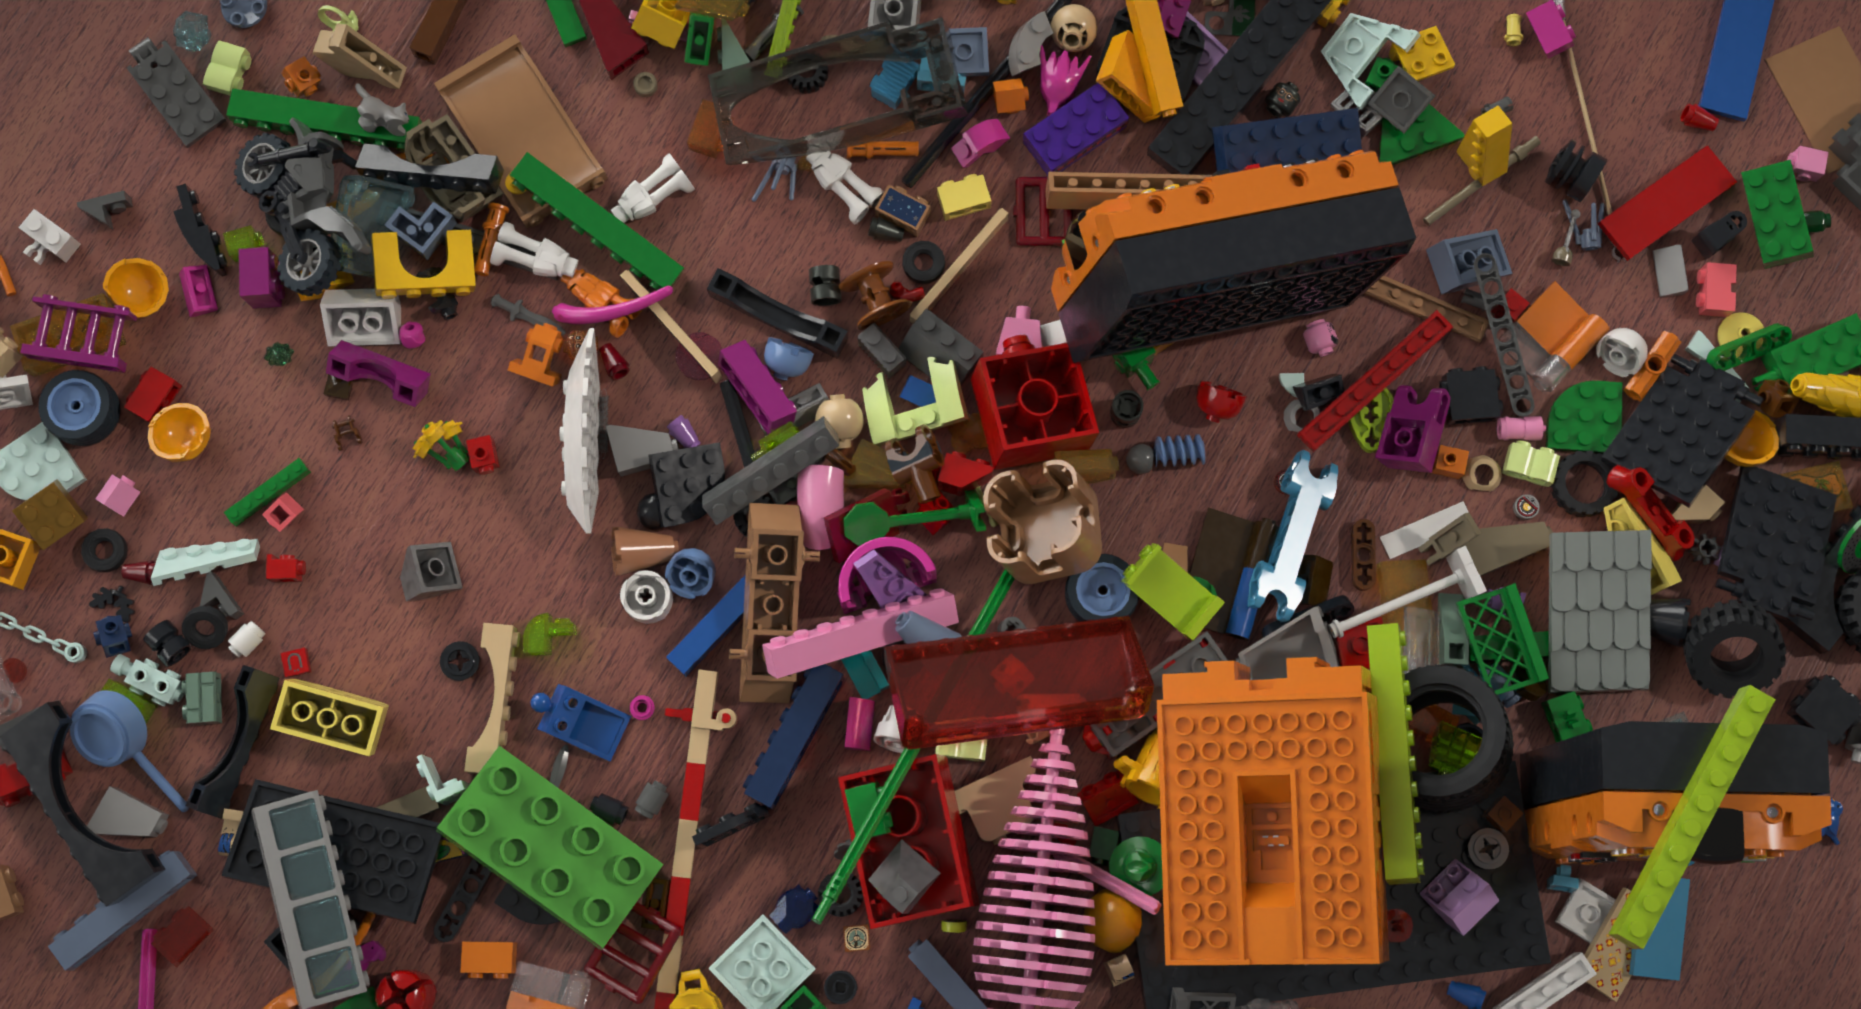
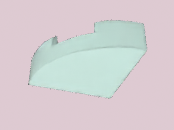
M1280 373V384L1287 392L1297 398L1293 386L1304 383V373Z

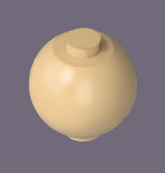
M1078 4L1066 5L1059 9L1053 16L1050 25L1053 34H1051L1053 41L1058 47L1068 52H1080L1087 49L1094 42L1098 30L1094 14L1088 8Z
M844 394L830 395V400H825L817 409L815 421L824 416L838 434L839 446L836 449L850 448L851 441L860 434L863 428L864 417L862 410L854 400L850 398L845 399Z

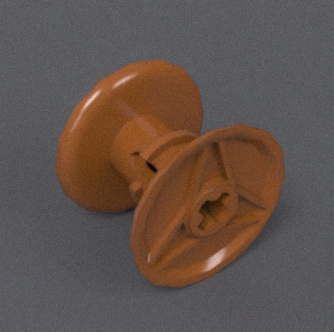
M881 261L864 267L849 275L839 285V289L843 292L860 290L863 296L861 301L867 305L870 311L858 321L857 327L859 330H866L873 323H876L877 326L888 323L904 314L912 306V302L907 299L891 301L887 293L890 290L882 282V279L889 275L894 268L892 261Z

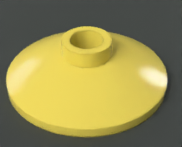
M1743 312L1731 314L1721 322L1718 328L1717 338L1719 345L1721 346L1743 337L1741 334L1742 330L1750 334L1763 329L1764 326L1760 320L1751 314ZM1762 338L1756 342V349L1762 346ZM1742 346L1736 350V357L1742 354Z

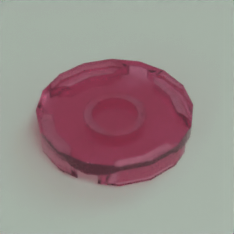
M695 332L687 335L716 368L720 370L718 361L722 347L719 341L704 332ZM679 344L675 351L679 370L686 377L693 380L709 379V375Z

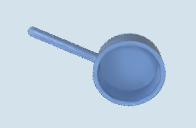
M99 691L92 694L73 712L70 736L75 748L85 759L99 766L113 767L133 758L180 811L186 812L189 810V807L185 806L187 802L141 752L147 741V726L140 710L131 700L114 691Z

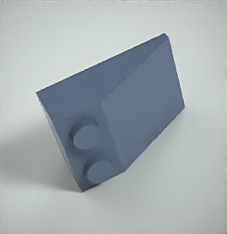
M1497 229L1445 239L1426 249L1441 294L1456 292L1479 285L1474 269V261L1480 254L1487 253L1495 258L1500 278L1513 274ZM1486 257L1481 258L1478 261V268L1484 272L1489 271L1492 268V261Z

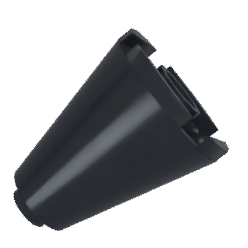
M1691 599L1651 600L1650 636L1676 647H1683V641L1680 639L1685 640L1690 612H1687L1688 607H1685V605H1691Z

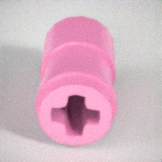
M1504 416L1497 420V437L1499 440L1521 439L1522 441H1541L1543 431H1546V425H1543L1541 416H1524L1521 418Z

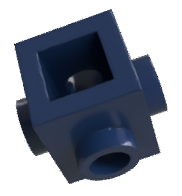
M121 615L107 616L102 620L95 621L98 631L93 632L97 646H103L106 658L131 651L128 638L132 637L129 623L123 624Z

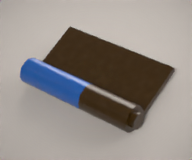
M1207 508L1189 574L1207 580L1215 588L1217 596L1225 603L1204 629L1249 641L1258 609L1248 607L1249 583L1258 562L1264 561L1268 563L1279 530L1276 521L1262 518V521L1252 522Z

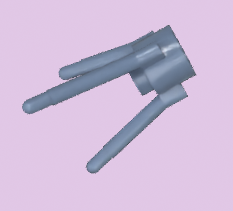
M786 150L778 151L777 157L773 158L770 168L752 197L753 202L761 194L774 170L776 174L771 189H776L781 174L788 175L791 172L789 199L791 201L794 200L798 165L795 164L796 156Z
M1564 199L1563 205L1565 207V211L1568 216L1569 222L1571 223L1572 211L1569 207L1568 201ZM1595 202L1591 204V228L1582 230L1583 234L1580 235L1575 223L1573 230L1576 245H1581L1582 250L1585 251L1600 249L1602 244V229L1597 223ZM1604 203L1600 204L1598 223L1604 219Z

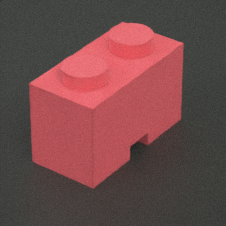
M1707 262L1698 270L1696 281L1697 284H1700V289L1696 297V307H1699V315L1729 317L1735 312L1736 292H1731V284H1736L1737 265Z

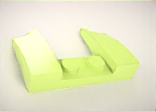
M935 357L927 358L936 403L895 415L883 372L876 375L878 380L869 389L866 387L862 389L873 445L881 447L885 445L886 441L893 438L900 441L916 436V427L923 424L933 431L969 419L953 360H950L947 365L936 363L937 358Z

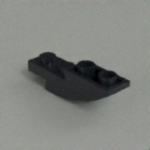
M186 183L176 186L182 209L173 212L183 236L195 253L208 266L222 277L226 276L225 267L228 264L224 253H220L218 245H221L220 236L217 231H213L206 225L202 212L198 211L197 204L200 201L196 191L191 190Z

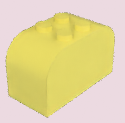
M298 679L284 680L270 729L371 756L375 754L389 705L323 685Z

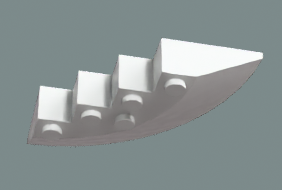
M589 328L569 370L568 380L563 381V392L566 394L565 413H563L562 419L563 427H560V441H564L562 461L564 462L565 481H562L561 492L562 496H566L568 508L586 533H591L599 494L597 477L599 448L597 437L600 427L598 409L600 381L594 328Z

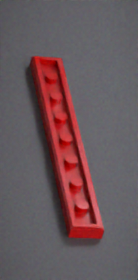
M1436 310L1299 431L1297 436L1314 453L1453 329V326Z

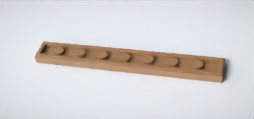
M1386 276L1381 277L1364 293L1367 296L1424 320L1438 310L1453 326L1452 332L1478 343L1482 341L1489 324V320Z

